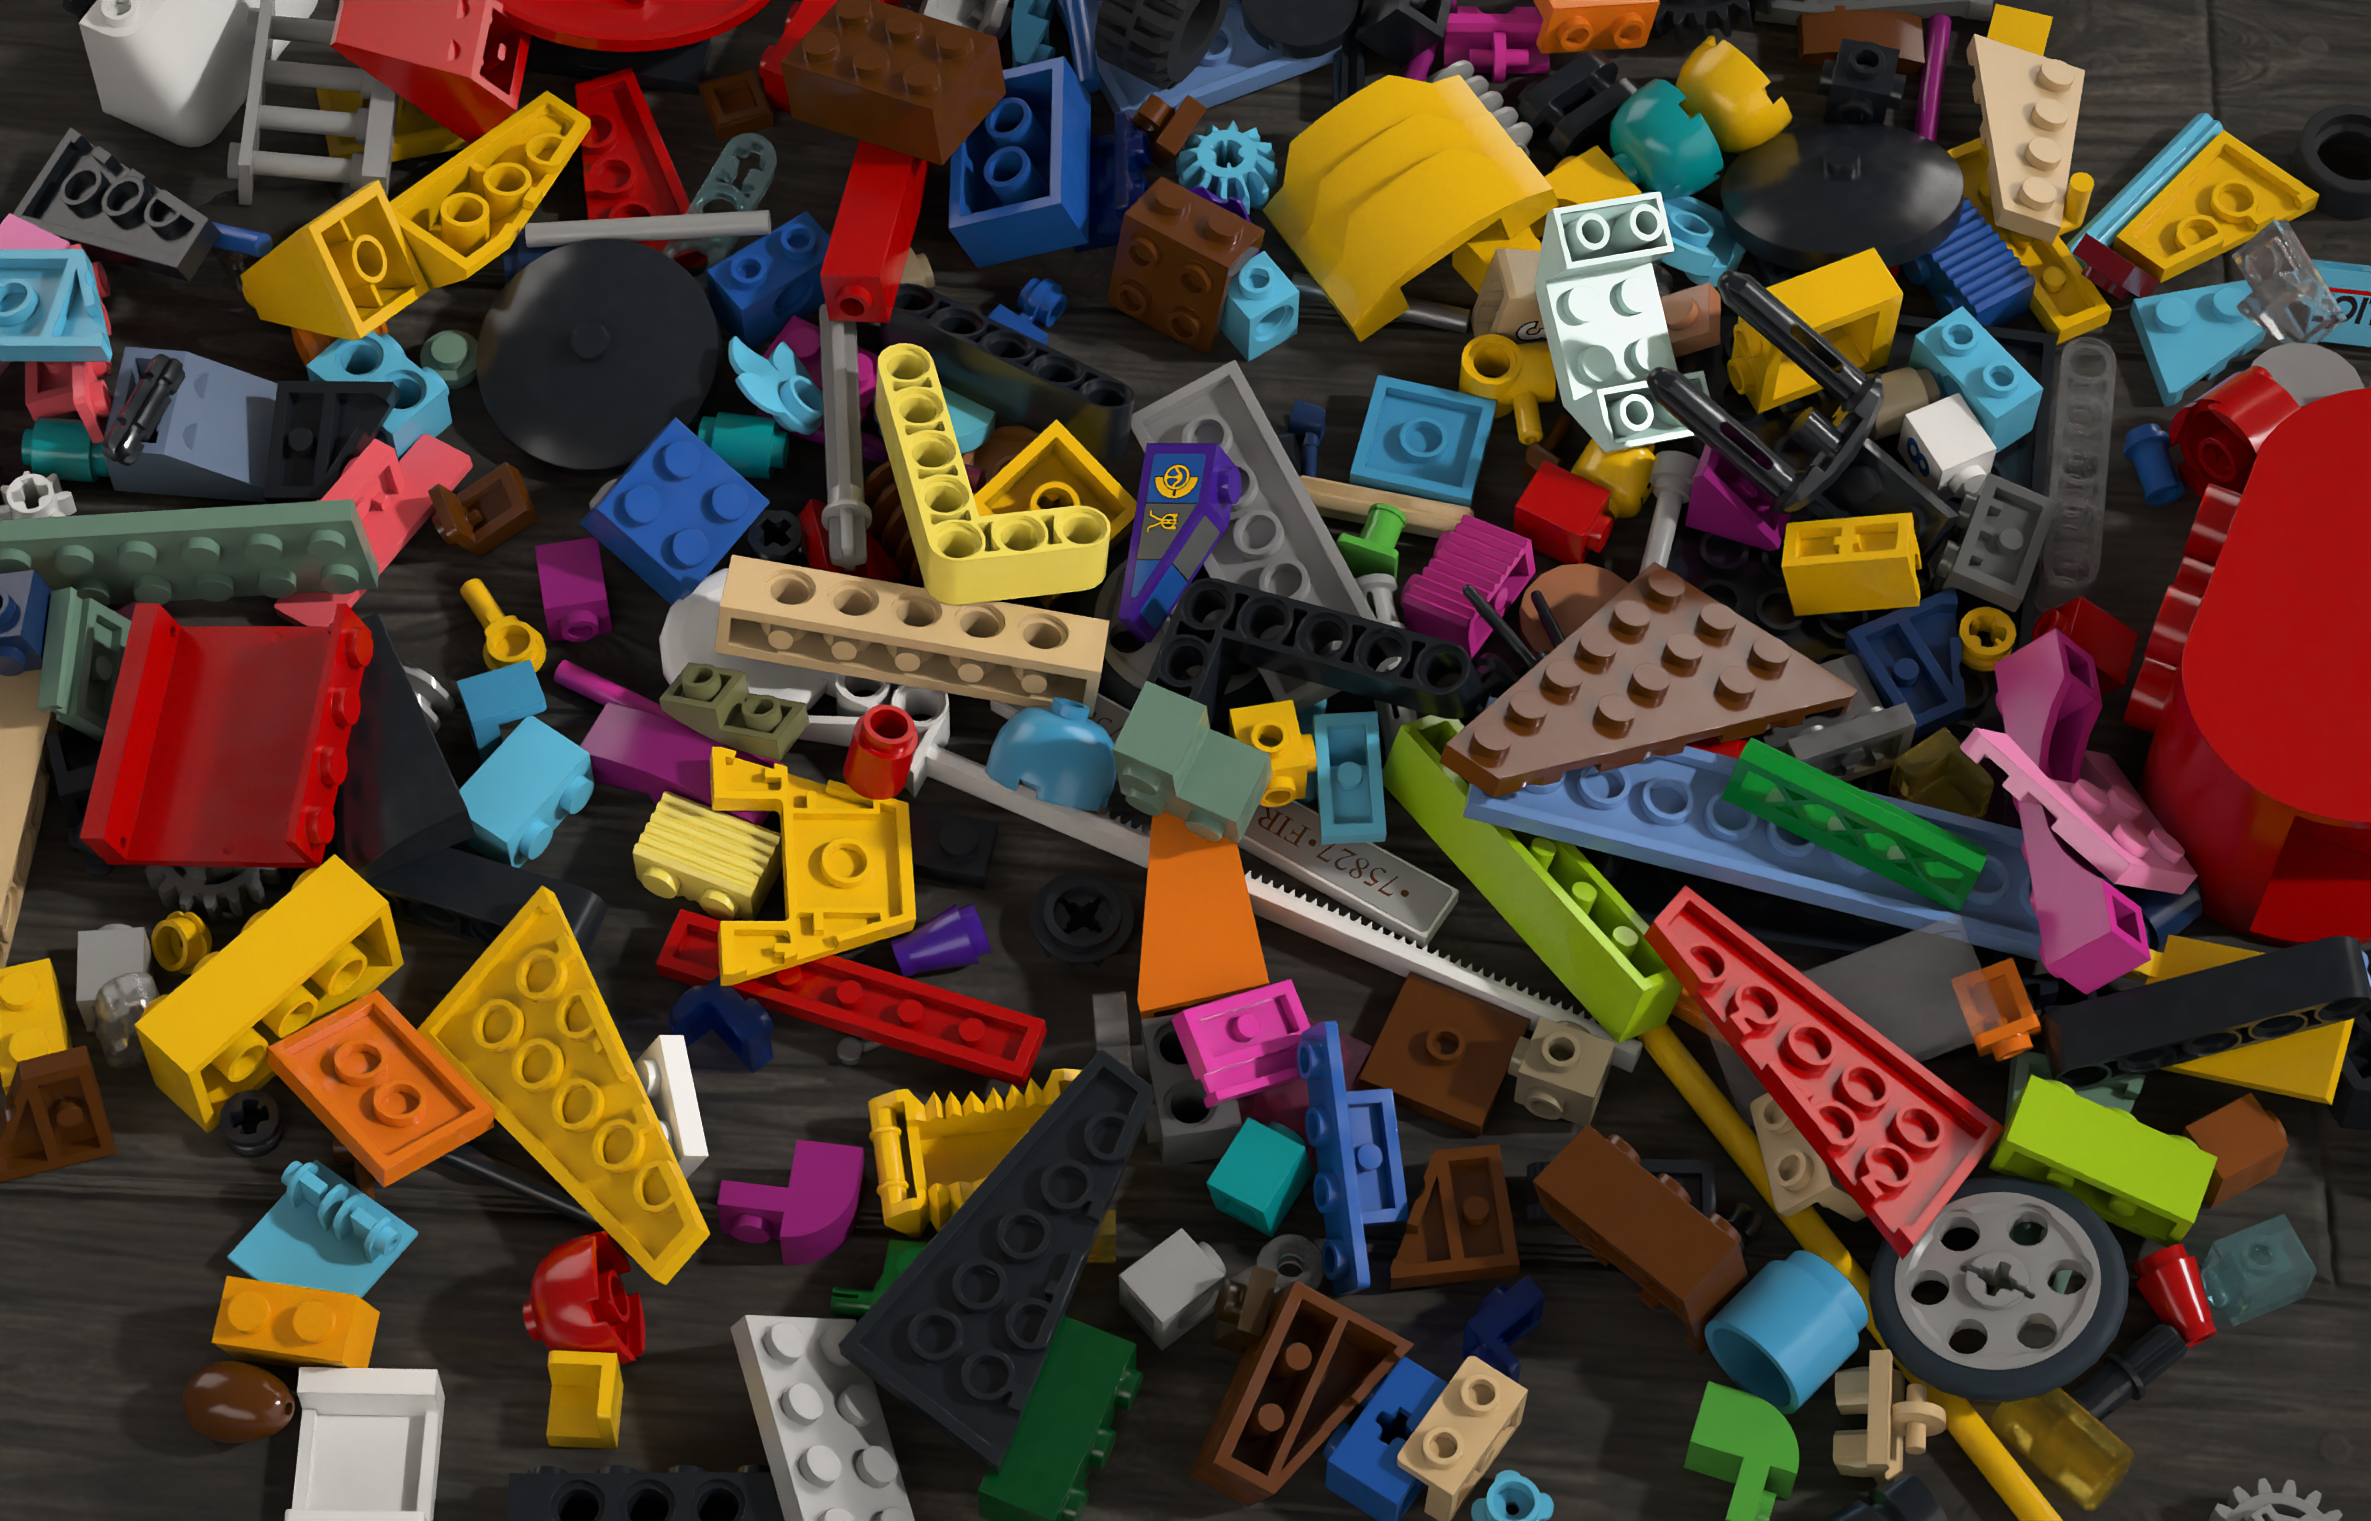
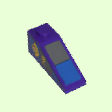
M1147 443L1118 615V619L1139 642H1152L1178 603L1182 593L1190 585L1228 528L1232 504H1236L1239 501L1241 495L1240 471L1218 443Z

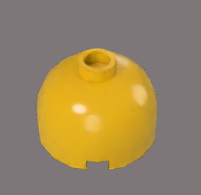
M1710 35L1692 52L1681 67L1675 87L1687 98L1678 105L1684 110L1689 119L1698 113L1701 114L1722 152L1741 154L1745 150L1759 146L1778 135L1792 120L1790 109L1782 96L1774 104L1767 96L1765 87L1771 81L1746 55L1724 39L1716 45L1715 37Z

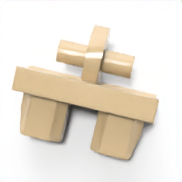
M1890 1349L1870 1350L1869 1366L1835 1372L1836 1406L1842 1415L1868 1414L1867 1429L1835 1431L1833 1435L1834 1464L1841 1475L1874 1477L1877 1484L1903 1470V1436H1906L1905 1451L1909 1454L1919 1455L1926 1452V1437L1940 1434L1946 1429V1411L1939 1405L1927 1402V1387L1925 1385H1908L1906 1401H1904L1905 1377L1902 1372L1892 1368L1893 1354Z

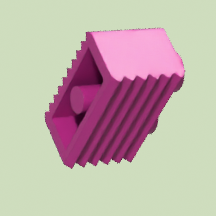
M1463 515L1461 523L1456 524L1454 532L1447 530L1440 536L1434 549L1433 558L1430 559L1428 567H1424L1422 575L1413 574L1403 588L1400 603L1404 611L1407 630L1454 642L1462 646L1470 659H1472L1493 629L1464 596L1462 589L1466 584L1472 585L1502 618L1536 572L1531 540L1472 516Z

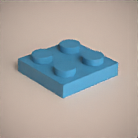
M1378 375L1350 471L1349 484L1471 508L1496 415L1497 400Z

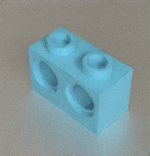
M371 331L361 339L354 341L338 338L306 365L310 381L393 382L400 390L399 400L374 438L394 448L398 461L421 435L429 434L436 438L453 423L447 397L450 392L445 381L433 369L429 367L421 369L410 361L397 341L386 333L378 335ZM412 406V407L407 408V409H400V408H402V407Z

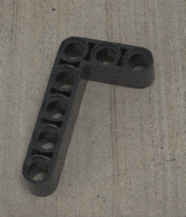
M1217 578L1196 580L1186 587L1178 601L1146 680L1207 706L1210 727L1237 662L1444 719L1456 720L1468 716L1476 710L1481 702L1483 693L1481 680L1468 653L1462 646L1454 642ZM1225 610L1222 617L1216 622L1202 623L1205 617L1212 611ZM1284 625L1281 632L1274 638L1260 639L1263 632L1269 627ZM1343 641L1339 649L1334 653L1326 656L1318 655L1321 648L1327 643ZM1387 658H1402L1399 664L1392 670L1386 672L1376 671L1380 663ZM1203 666L1199 674L1194 678L1186 681L1180 680L1181 675L1188 668ZM1447 674H1462L1459 680L1450 687H1435L1439 679Z

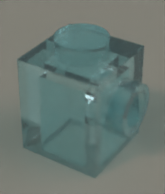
M2282 1214L2214 1241L2202 1266L2201 1276L2209 1301L2216 1308H2223L2234 1327L2303 1299L2317 1269L2285 1214Z

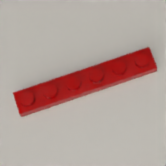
M680 909L657 959L656 967L659 976L1024 1088L1047 1033L1044 1019L834 955L731 986H720L718 948L720 920Z

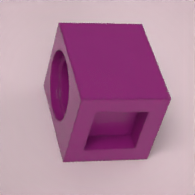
M595 537L535 546L550 642L561 640L580 642L589 640L596 635L612 633L598 540Z

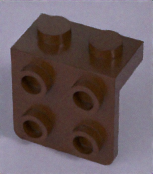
M1161 176L1124 213L1108 292L1109 302L1118 310L1200 353H1208L1217 343L1230 281L1261 249L1265 230Z

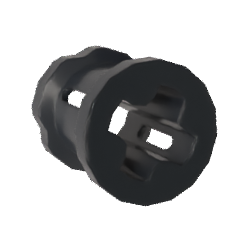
M766 510L760 513L748 527V545L752 550L751 558L806 567L805 555L801 549L802 525L797 517L785 510Z

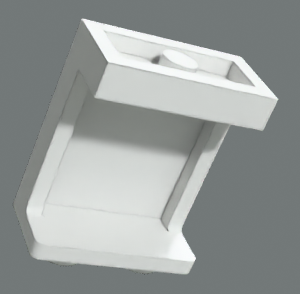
M299 1367L297 1394L302 1406V1417L292 1509L285 1510L284 1521H433L445 1401L438 1370Z

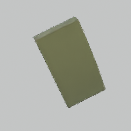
M689 662L659 698L661 710L696 732L737 750L777 761L783 759L809 725L806 703L780 699L771 695L749 693L745 672L719 668L710 664Z

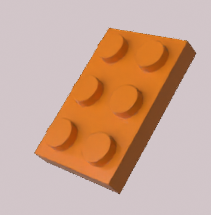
M378 990L267 1047L268 1066L384 1188L494 1128V1109Z

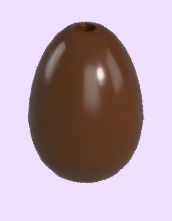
M220 1361L203 1366L188 1380L182 1398L183 1412L191 1427L202 1436L222 1443H246L272 1436L288 1425L295 1410L293 1395L284 1382L260 1367L240 1361Z

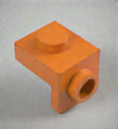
M2013 957L1950 980L1979 1057L1993 1053L1996 1061H2002L2023 1054L2033 1048L2031 1038L2042 1035L2041 1025L2037 1015L2034 1013Z

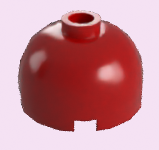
M607 1231L583 1235L554 1247L540 1261L531 1281V1300L523 1304V1317L531 1338L534 1341L542 1340L549 1352L556 1350L617 1353L619 1366L636 1361L635 1357L643 1355L646 1328L639 1292L627 1295L624 1283L620 1277L621 1274L632 1271L628 1260L617 1241Z

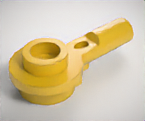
M473 578L464 583L460 593L485 629L486 642L483 648V658L487 669L493 671L531 660L535 673L540 670L546 659L547 651L542 635L529 624L519 621L515 615L505 616L481 579Z

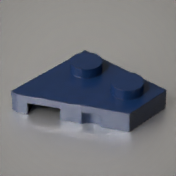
M1953 587L1921 600L1920 606L1899 609L1851 629L1846 634L1844 646L1850 654L1856 655L1860 660L1884 708L1907 703L1917 723L1912 741L1962 720L1965 712V686L1960 673L1962 647L1961 637H1958L1956 621L1958 595Z

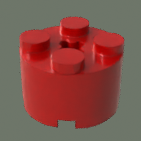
M2251 366L2245 371L2232 374L2179 410L2172 419L2169 430L2170 444L2172 448L2179 443L2185 461L2177 467L2183 479L2201 499H2203L2209 483L2243 494L2260 446L2266 437L2279 423L2303 406H2299L2295 399L2280 384L2275 382L2272 375L2263 367Z

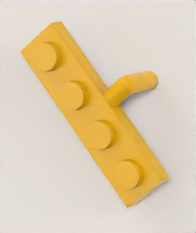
M1981 137L1948 150L1947 152L1955 159L1963 175L1964 198L1970 199L1972 207H1977L1979 215H1983L1986 223L1991 224L1993 232H1998L2000 240L2005 241L2007 249H2012L2014 257L2019 258L2021 265L2027 267L2028 273L2034 275L2036 284L2029 308L2048 334H2056V345L2108 324L2112 309L2092 281L2081 274L2083 271L2082 267L2059 237L2082 225L2094 186L2093 178L2084 172H2078L2071 176L2065 197L2061 228L2051 244L1995 225L1986 172L1990 158L1988 147L1982 146Z

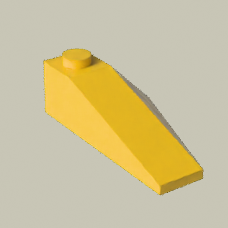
M546 91L389 202L429 290L469 278L510 248L590 130V118L549 91Z

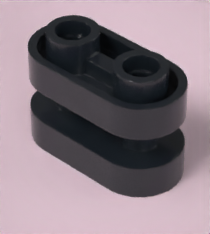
M1592 49L1587 52L1580 51L1573 54L1564 63L1562 68L1542 82L1534 81L1521 91L1515 103L1516 112L1519 115L1517 123L1527 122L1533 129L1532 139L1541 140L1549 136L1546 150L1548 154L1560 163L1569 156L1574 155L1578 157L1596 145L1601 150L1610 145V126L1617 110L1641 87L1631 78H1623L1615 82L1618 67L1599 49Z

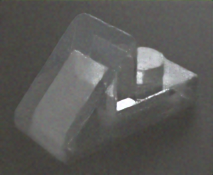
M2273 220L2232 255V258L2253 291L2236 308L2242 315L2283 344L2291 342L2317 344L2347 319L2287 220Z

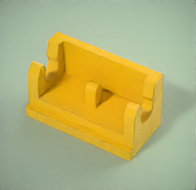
M1912 512L1787 523L1781 568L1794 616L1920 606L1921 593L1916 570H1921L1922 566Z

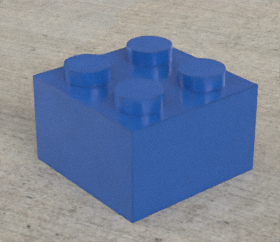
M675 418L652 439L579 524L668 603L673 605L678 599L684 600L694 592L770 501L682 422Z

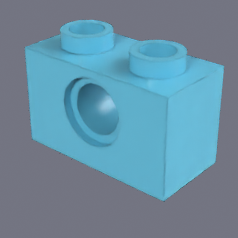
M1963 306L1915 336L1908 366H1911L1914 370L1927 368L1931 372L1937 383L1941 400L1960 393L1997 448L1996 453L2032 431L2044 388Z

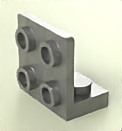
M1850 654L1819 664L1859 690L1852 708L1846 714L1840 715L1835 708L1806 715L1801 725L1789 728L1774 727L1766 730L1763 734L1757 735L1760 742L1847 782L1906 763L1917 723L1906 702L1884 709L1860 660L1856 655Z

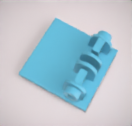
M318 1160L304 1165L299 1161H294L286 1168L281 1177V1182L287 1186L286 1193L227 1256V1259L255 1280L355 1294L362 1298L417 1237L418 1231Z

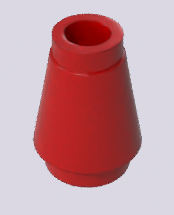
M2175 1244L2163 1248L2134 1264V1269L2139 1277V1280L2135 1282V1286L2161 1322L2167 1326L2171 1325L2179 1332L2187 1348L2205 1342L2218 1333L2212 1322L2213 1317L2197 1257L2188 1256L2183 1244Z

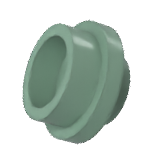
M447 330L433 335L425 342L421 349L420 361L422 369L424 367L433 369L441 376L449 389H458L468 385L477 374V340L470 334L458 330Z

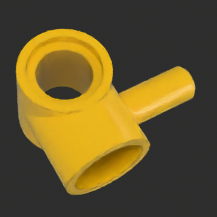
M1498 334L1478 336L1472 339L1463 350L1458 392L1497 400L1495 419L1507 415L1514 409L1518 438L1525 445L1540 442L1543 438L1538 403H1551L1555 400L1556 378L1548 341L1516 344L1511 339ZM1485 375L1496 376L1497 378L1485 377Z

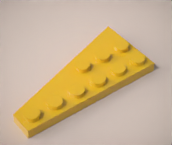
M542 885L420 1025L417 1031L494 1109V1118L654 1280L667 1285L708 1238L710 1232L554 892Z

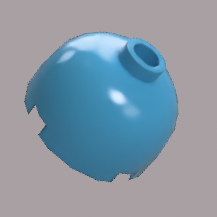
M1054 697L1051 707L1030 706L1016 712L999 730L992 745L985 773L992 780L1014 791H1017L1021 779L1024 785L1038 791L1036 799L1069 808L1095 811L1099 810L1101 805L1105 808L1108 806L1115 783L1116 766L1112 752L1114 742L1101 725L1088 719L1090 712L1088 706L1070 699Z

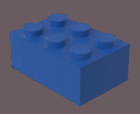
M1064 56L1003 70L1006 88L1005 96L951 155L948 229L977 268L1089 242L1091 96Z

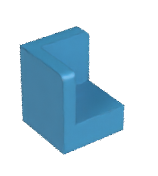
M531 660L457 681L467 726L481 764L503 743L499 725L536 715L547 709L545 697Z

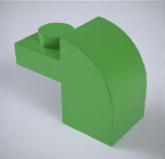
M1708 1381L1690 1440L1684 1468L1736 1484L1725 1521H1769L1776 1496L1790 1500L1799 1468V1448L1790 1424L1773 1405L1756 1395Z

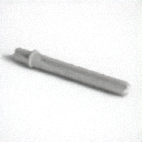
M825 303L819 308L827 506L822 511V524L829 531L831 563L835 566L843 567V570L846 572L855 571L856 566L865 564L867 561L866 530L872 523V511L865 504L856 322L829 321Z

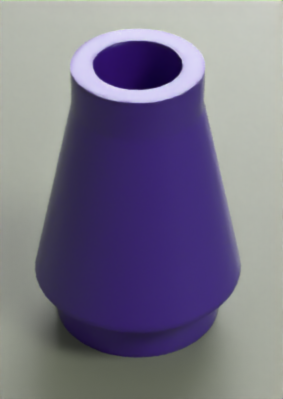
M955 903L904 937L891 941L895 957L904 977L917 973L979 964L977 957L992 952L974 903L962 908H958L957 903Z

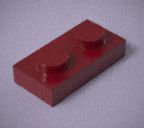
M2085 233L2072 254L2087 263L2081 272L2083 276L2122 301L2125 300L2130 292L2139 298L2148 297L2159 283V280L2087 233Z

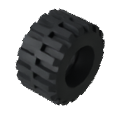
M1102 0L1095 29L1094 43L1097 56L1162 90H1170L1181 83L1204 58L1218 34L1230 0Z

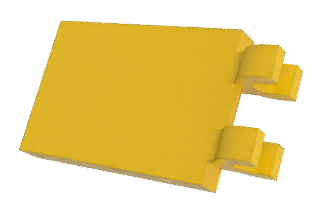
M2168 934L2164 953L2149 948L2151 960L2121 977L2146 982L2145 985L2266 953ZM2355 1018L2160 1069L2332 1105Z

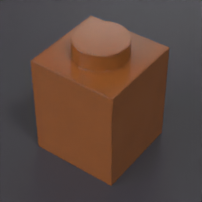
M2252 1093L2191 1123L2184 1128L2182 1133L2183 1137L2196 1143L2201 1150L2218 1157L2204 1195V1199L2210 1208L2276 1175L2289 1147L2285 1129L2278 1117L2272 1111L2264 1110Z

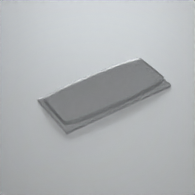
M1960 914L1802 973L1919 1063L1973 1043L1975 1035L2004 1025ZM1702 1010L1700 1011L1739 1115L1748 1126L1754 1125L1750 1104L1768 1091Z

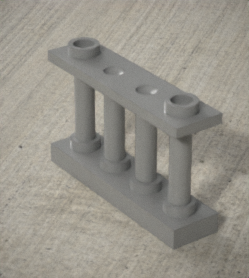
M261 0L260 8L249 7L246 41L255 45L241 143L230 142L227 165L228 179H238L239 204L251 205L255 175L350 183V189L359 190L368 183L379 180L388 198L400 95L394 93L389 87L362 68L271 60L273 40L330 45L335 21L275 16V0ZM267 84L361 92L362 99H370V107H358L357 113L269 106L265 105ZM261 129L355 137L356 144H365L364 154L353 153L352 159L259 151Z

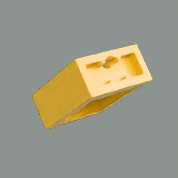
M1875 248L1766 288L1819 335L1825 337L1833 347L1864 373L1888 365L1903 292ZM1740 316L1738 317V323L1733 329L1734 345L1731 360L1727 363V371L1736 392L1740 395L1746 394L1757 414L1824 389Z

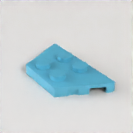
M0 249V361L110 362L113 355L93 266L83 249Z

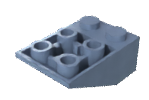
M125 347L105 437L113 425L121 424L116 419L139 380L148 378L143 373L154 356L164 354L179 360L183 364L185 378L174 395H167L172 401L147 441H140L144 448L136 462L130 466H125L119 462L111 461L105 456V450L102 447L114 491L268 503L263 498L278 383L187 351Z

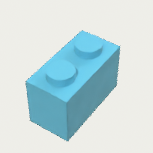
M532 715L527 716L459 789L468 809L476 835L463 842L490 860L520 868L528 858L533 860L540 856L550 843L553 830L569 813H578L587 804L593 793L595 784L589 752Z

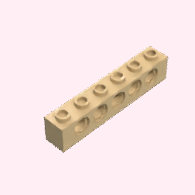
M732 555L719 607L714 652L1026 707H1051L1053 698L1061 697L1088 706L1090 708L1088 717L1093 718L1110 621L1000 601L948 605L930 596L926 588Z

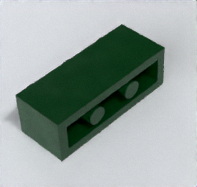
M1064 1316L999 1476L988 1468L978 1489L979 1517L988 1521H1080L1089 1497V1490L1083 1488L1092 1466L1100 1470L1105 1466L1113 1449L1117 1431L1110 1429L1119 1408L1127 1411L1131 1409L1142 1384L1144 1373L1136 1370L1135 1343Z

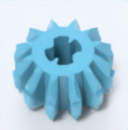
M1234 120L1227 127V130H1218L1208 122L1204 130V136L1197 134L1189 135L1188 140L1185 142V150L1179 153V157L1176 160V175L1179 176V185L1186 189L1203 186L1221 199L1239 198L1243 202L1247 214H1249L1250 208L1260 210L1265 208L1269 200V193L1273 192L1277 184V169L1274 163L1275 153L1271 143L1260 142V136L1256 127L1241 133L1238 132V127Z

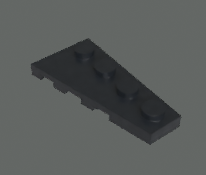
M71 127L13 213V215L69 241L70 245L81 243L88 255L188 282L191 281L221 234L209 218L165 189L160 190L144 175L133 168L130 170L118 162L111 153L99 145L97 147L94 146L82 134Z

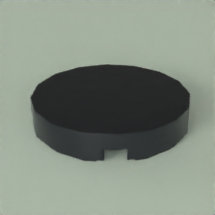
M1241 0V12L1245 29L1258 45L1269 50L1270 45L1275 49L1283 50V56L1303 59L1320 57L1341 47L1349 38V31L1354 27V24L1356 25L1359 13V0Z

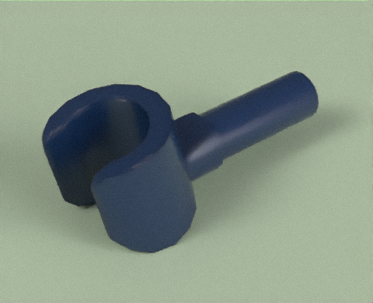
M1298 399L1291 412L1288 433L1294 432L1295 436L1305 438L1302 446L1301 476L1305 475L1316 478L1318 450L1320 442H1322L1326 433V411L1321 405Z

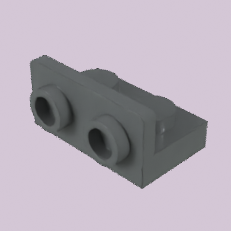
M1988 473L1976 494L1965 491L1956 509V513L1960 517L1954 526L1961 528L1956 542L1949 539L1946 541L1935 565L1933 574L1943 578L1938 593L1952 587L1954 590L1958 588L2015 613L2024 599L2058 501Z

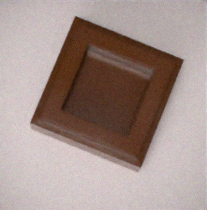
M755 69L698 85L700 100L718 142L774 126L773 112Z

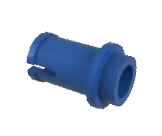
M2144 424L2129 431L2125 436L2126 445L2123 447V454L2128 461L2134 463L2144 492L2145 502L2147 504L2150 503L2151 506H2163L2176 501L2184 493V487L2178 478L2168 450L2171 446L2169 434L2161 431L2160 426L2157 424Z

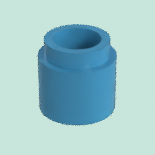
M1797 1250L1785 1261L1774 1260L1767 1263L1705 1326V1338L1718 1364L1744 1392L1764 1399L1780 1411L1781 1414H1793L1857 1350L1859 1345L1858 1333L1867 1325L1869 1316L1861 1296L1841 1272L1821 1257L1808 1251Z

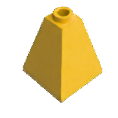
M379 180L372 181L298 229L240 275L243 282L244 297L256 309L260 320L349 341L361 339L430 291Z

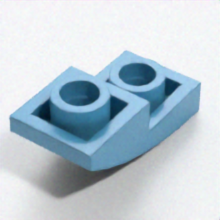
M1056 0L1014 1L1011 25L1012 68L1055 58L1056 49L1049 46V26L1054 16Z

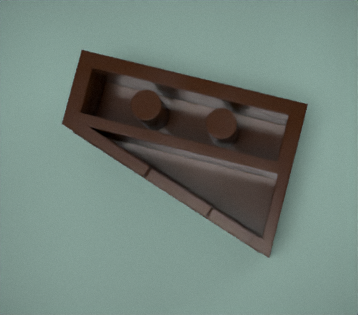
M1587 1124L1533 1180L1542 1208L1602 1265L1606 1267L1611 1262L1641 1286L1643 1290L1637 1297L1652 1311L1662 1303L1685 1323L1688 1333L1684 1341L1701 1355L1708 1347L1705 1338V1326L1749 1282L1739 1246L1742 1240L1741 1236L1728 1221L1717 1213L1711 1212L1706 1217L1690 1205L1691 1198L1689 1194L1672 1177L1665 1173H1660L1656 1178L1639 1165L1641 1163L1639 1155L1621 1137L1611 1134L1606 1139Z
M1295 1280L1273 1294L1263 1337L1247 1346L1189 1476L1247 1507L1274 1495L1414 1344Z

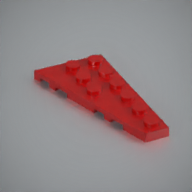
M1685 885L1652 922L1643 937L1903 1260L2005 1128Z

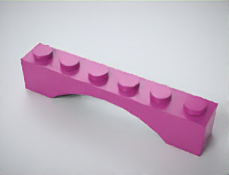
M2055 628L1994 664L1998 686L1995 701L2003 716L2006 734L2049 779L2075 784L2080 778L2081 764L2088 740L2103 704L2094 657ZM2012 795L2014 806L2020 815L2024 840L2021 842V851L2029 865L2033 891L2030 893V903L2039 922L2042 943L2039 945V955L2048 972L2056 978H2063L2087 995L2150 961L2151 957L2141 907L2103 880L2095 867L2051 829L2057 819L2045 806L2021 802Z

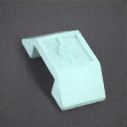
M1660 191L1555 208L1547 212L1534 287L1560 396L1566 410L1605 453L1695 436L1654 401L1646 384L1648 373L1655 367L1661 366L1678 371L1652 267V262L1674 252ZM1704 371L1683 374L1710 397Z

